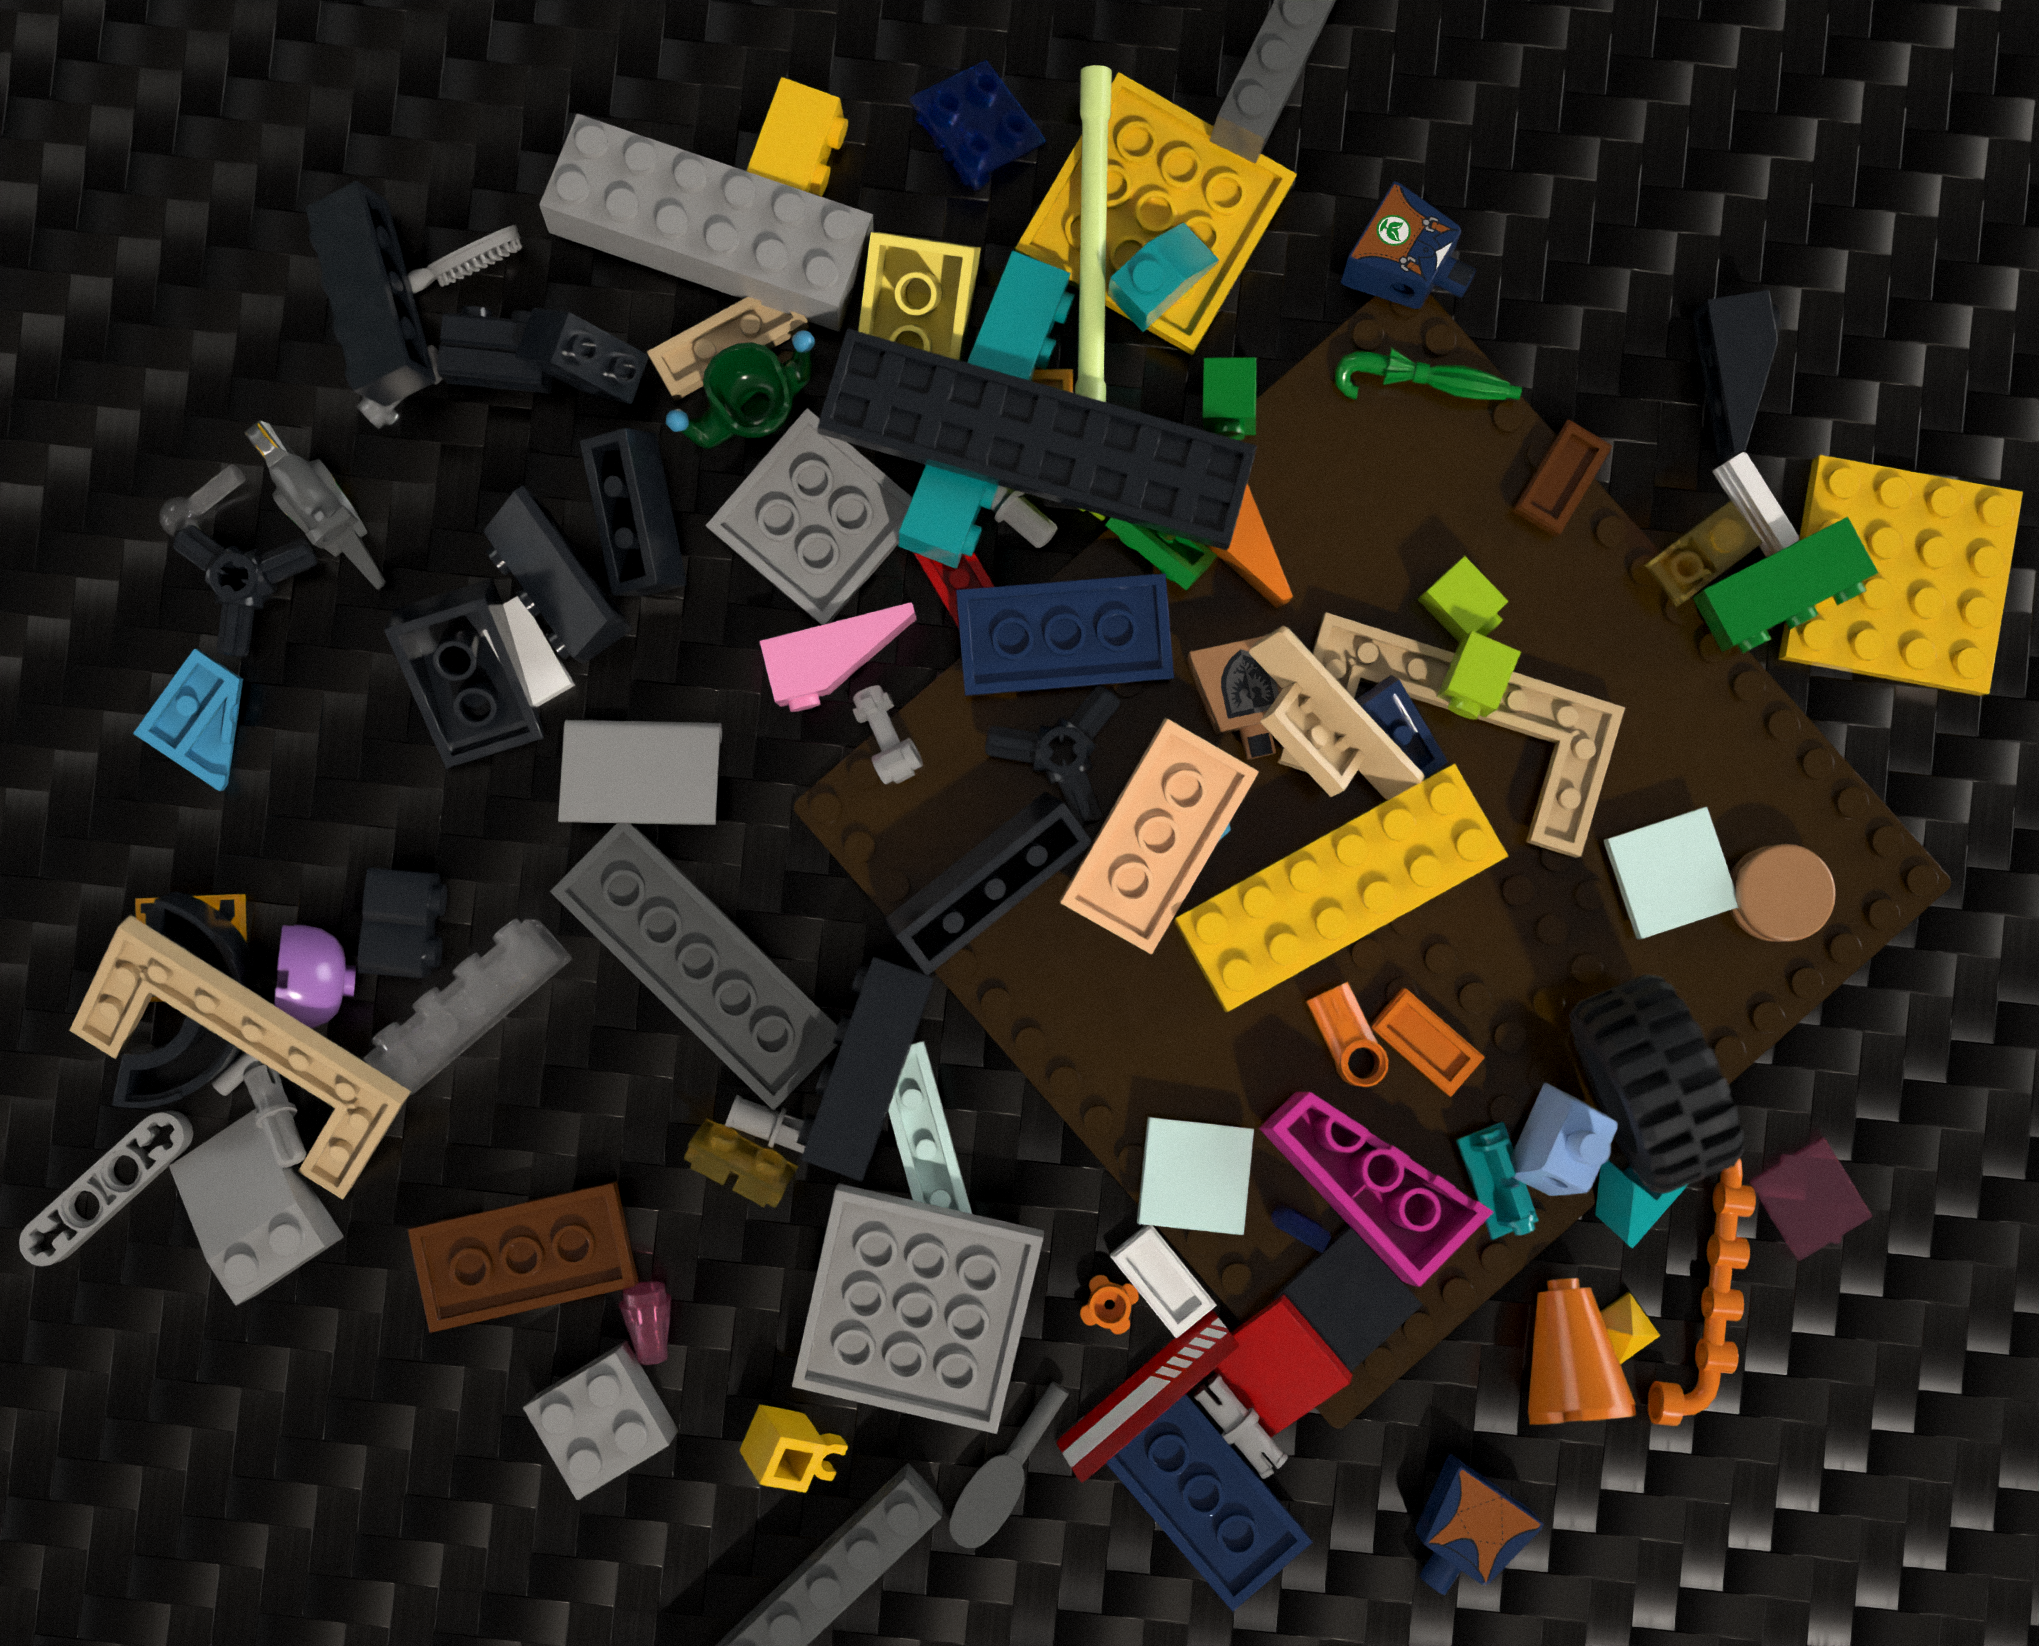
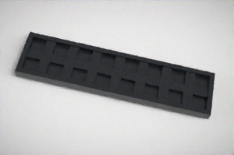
M848 328L817 426L818 434L1226 551L1232 541L1257 446Z

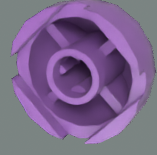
M283 925L274 1006L313 1029L328 1023L338 1013L343 996L354 997L356 966L346 965L344 947L335 936L325 930L306 925Z

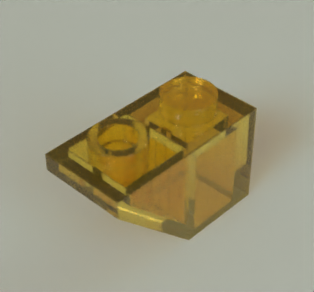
M1730 501L1709 513L1669 543L1647 562L1645 566L1677 607L1763 542Z

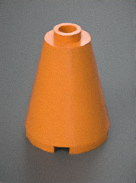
M1579 1278L1547 1281L1548 1291L1537 1294L1528 1403L1530 1425L1602 1420L1636 1415L1634 1398L1592 1289L1580 1288Z

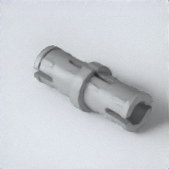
M1219 1374L1212 1376L1208 1379V1387L1220 1400H1217L1204 1384L1198 1388L1193 1397L1203 1405L1224 1430L1221 1435L1228 1444L1235 1443L1263 1479L1269 1477L1274 1473L1271 1468L1273 1466L1262 1452L1268 1456L1278 1469L1285 1463L1288 1455L1278 1447L1257 1422L1260 1417L1253 1408L1246 1409L1224 1383Z

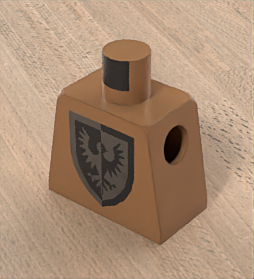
M1265 636L1192 651L1186 657L1188 668L1216 735L1240 731L1246 760L1276 753L1273 735L1264 727L1260 720L1280 694L1282 688L1249 653L1254 643Z

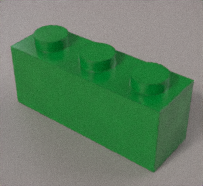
M1846 517L1704 589L1693 599L1721 651L1724 652L1738 645L1743 654L1770 640L1771 637L1767 631L1768 629L1785 621L1790 630L1818 616L1819 613L1815 605L1833 597L1838 606L1867 591L1863 581L1877 574L1878 570L1851 521Z

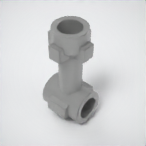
M879 685L865 688L855 694L853 697L856 708L853 709L854 715L860 723L869 722L882 751L872 756V762L883 783L888 784L894 781L899 784L916 775L914 770L922 767L923 761L913 741L908 738L900 742L887 714V711L895 706L890 694L884 693Z

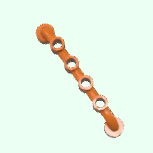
M1741 1159L1737 1161L1735 1166L1721 1171L1720 1182L1716 1184L1713 1191L1712 1202L1716 1212L1714 1234L1711 1235L1707 1244V1259L1711 1265L1709 1285L1704 1289L1701 1297V1310L1705 1321L1703 1339L1698 1341L1695 1351L1696 1365L1699 1369L1698 1382L1693 1391L1683 1394L1681 1386L1677 1383L1655 1381L1651 1385L1648 1394V1414L1653 1424L1678 1426L1683 1416L1695 1415L1706 1409L1716 1397L1721 1373L1733 1374L1737 1369V1346L1734 1342L1724 1341L1726 1322L1739 1321L1744 1312L1742 1292L1730 1289L1732 1268L1745 1269L1750 1258L1748 1240L1736 1237L1738 1216L1750 1217L1754 1212L1756 1195L1753 1187L1742 1185Z

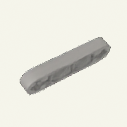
M169 1110L151 1114L141 1121L24 1228L19 1240L20 1251L24 1258L33 1265L47 1266L69 1257L187 1150L193 1138V1128L189 1119L181 1112ZM171 1124L175 1129L170 1135L171 1141L174 1144L166 1143L159 1145L150 1153L142 1148L143 1146L150 1145L160 1136L161 1132L157 1125L162 1127ZM122 1155L130 1156L138 1165V1177L130 1185L120 1182L114 1173L115 1162ZM82 1191L93 1193L99 1200V1212L92 1220L82 1218L76 1211L75 1201ZM63 1223L71 1228L63 1231L53 1240L52 1245L54 1248L46 1251L42 1250L40 1244L45 1239L42 1233L55 1230Z

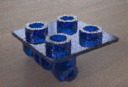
M987 60L911 96L909 99L917 113L915 118L917 123L926 128L934 139L933 144L937 149H946L943 153V158L946 161H955L953 166L962 177L961 182L964 186L971 185L974 190L982 188L990 180V176L987 173L1045 144L1047 141Z

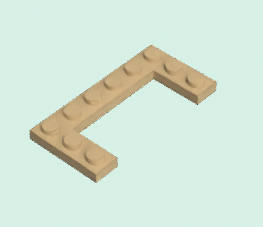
M1327 612L1323 615L1312 654L1353 698L1355 697L1359 681L1376 686L1392 675L1401 681L1409 697L1448 709L1449 702L1438 698L1437 695L1455 653ZM1513 672L1498 709L1487 717L1479 715L1477 719L1555 743L1526 842L1574 858L1580 857L1625 707ZM1282 746L1277 763L1307 772Z
M130 915L118 927L69 1031L116 1059L128 1046L152 996L155 995L335 1108L298 1172L339 1198L344 1199L411 1091Z

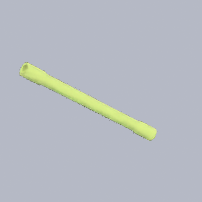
M1092 65L1081 69L1080 83L1082 173L1078 380L1075 385V394L1106 402L1104 342L1107 167L1112 70L1106 66Z

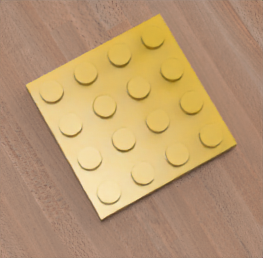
M1118 72L1111 85V117L1108 122L1105 306L1130 319L1108 296L1110 277L1149 241L1184 222L1219 261L1152 323L1147 330L1193 355L1292 186L1297 174L1263 154H1260L1255 164L1210 142L1214 126ZM1082 135L1015 247V252L1071 273L1068 284L1079 290Z
M1824 455L1815 457L1812 460L1799 541L1848 517L1878 573L1863 581L1867 591L1838 606L1833 597L1815 605L1819 613L1818 616L1790 630L1785 622L1779 659L1978 696L1989 694L2023 492Z

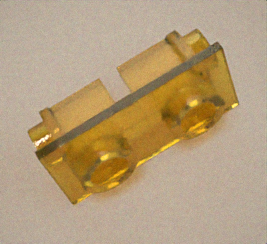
M708 1118L690 1141L689 1149L684 1157L686 1161L692 1163L690 1169L722 1185L726 1182L731 1171L740 1175L733 1191L752 1200L763 1208L766 1204L774 1208L777 1207L785 1192V1188L798 1168L796 1165L786 1161L778 1152L762 1148L741 1137L733 1128L726 1127L724 1124H717Z

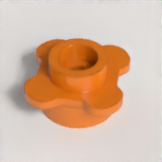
M1105 1275L1094 1276L1089 1281L1091 1293L1088 1303L1082 1306L1080 1310L1081 1319L1089 1326L1098 1324L1103 1328L1111 1329L1114 1334L1125 1333L1130 1327L1129 1316L1131 1306L1139 1299L1138 1290L1131 1283L1119 1285L1110 1282ZM1107 1300L1114 1301L1115 1305L1112 1309H1107L1104 1306Z

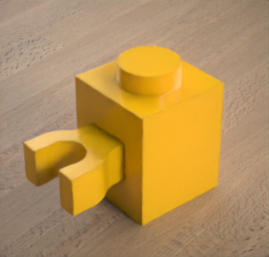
M759 1404L739 1451L760 1485L806 1493L814 1474L822 1480H834L837 1472L829 1461H824L823 1459L830 1453L845 1455L848 1445L840 1435L830 1433L819 1435L805 1413Z

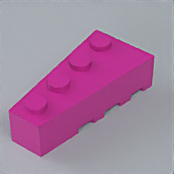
M1295 1092L1259 1127L1264 1135L1404 1283L1420 1287L1494 1212L1457 1190L1454 1185L1439 1175H1434L1414 1162L1408 1155L1396 1147L1387 1144L1368 1132V1129L1311 1092Z

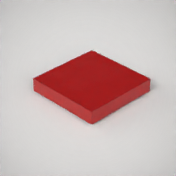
M1284 1294L1231 1332L1239 1343V1348L1213 1369L1216 1374L1222 1377L1224 1383L1246 1409L1253 1408L1260 1417L1257 1422L1270 1437H1273L1350 1384L1353 1376Z

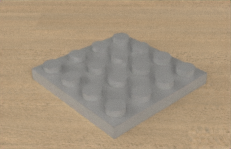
M838 1183L792 1387L997 1434L1044 1238V1230Z

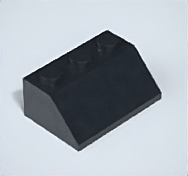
M523 485L515 490L483 531L492 544L491 547L486 549V552L503 575L512 572L521 584L522 588L516 591V594L533 617L541 613L552 630L546 633V637L563 659L571 655L576 661L585 664L633 630V627L546 505Z

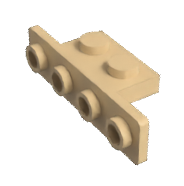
M1282 626L1254 643L1249 650L1250 655L1282 688V691L1260 722L1330 797L1344 791L1358 770L1388 800L1422 782L1424 774L1288 627Z

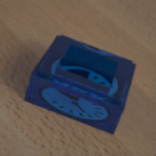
M1283 1203L1282 1205L1278 1204L1270 1218L1277 1228L1323 1253L1331 1239L1330 1232L1323 1225Z

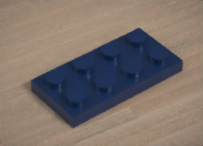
M1166 574L956 590L965 696L1169 680L1174 678Z
M1186 1393L1108 1460L1106 1464L1234 1612L1312 1543V1540L1231 1444L1226 1442L1218 1428Z

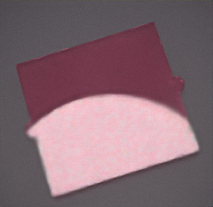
M1823 1137L1793 1155L1783 1154L1780 1157V1163L1749 1181L1790 1250L1799 1261L1830 1242L1839 1244L1843 1234L1873 1217L1826 1138Z

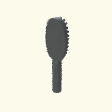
M1052 1381L1006 1453L990 1458L977 1470L965 1486L955 1504L949 1522L951 1536L959 1545L965 1548H977L983 1545L999 1530L1009 1517L1019 1499L1025 1481L1022 1465L1069 1395V1392L1061 1385Z

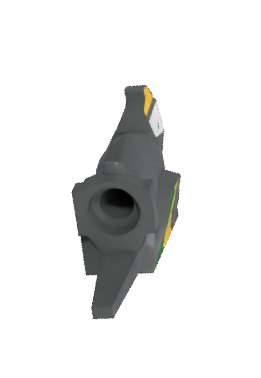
M259 420L244 432L266 461L271 479L277 486L272 496L280 509L306 533L305 535L313 545L321 549L324 548L335 557L343 552L376 589L379 590L386 585L387 581L361 540L368 533L355 509L321 460L316 459L309 462L297 456L269 423Z

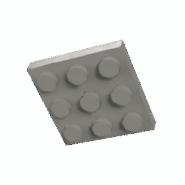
M807 408L706 524V527L820 625L831 623L899 544V531L912 497L848 442L818 434L817 426L820 419Z

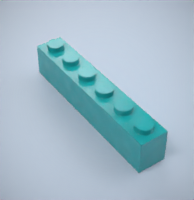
M1012 251L967 363L1032 381L1037 367L1046 370L1056 345V340L1049 338L1055 321L1061 324L1065 323L1075 295L1067 292L1071 273ZM926 465L900 528L898 546L957 569L962 554L972 557L982 532V527L975 525L981 507L991 509L1000 486Z

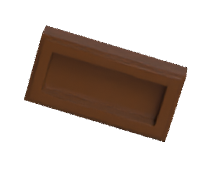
M1568 419L1561 427L1512 511L1554 537L1559 536L1613 446Z

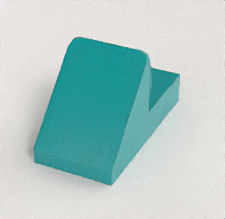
M1607 1159L1600 1167L1595 1215L1627 1245L1634 1248L1688 1185L1666 1194L1653 1192L1640 1181L1638 1174L1633 1171L1630 1165L1623 1171Z

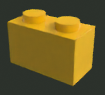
M781 77L746 171L822 197L830 176V167L826 166L832 148L840 149L848 127V119L843 118L840 98Z

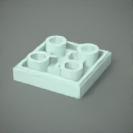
M1707 807L1603 840L1636 939H1643L1738 908L1736 891Z
M1148 1117L1137 1223L1244 1235L1254 1129Z

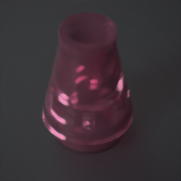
M649 1281L624 1289L622 1291L624 1300L619 1303V1307L636 1351L637 1363L650 1365L665 1361L668 1358L667 1343L672 1298L670 1294L665 1292V1284Z

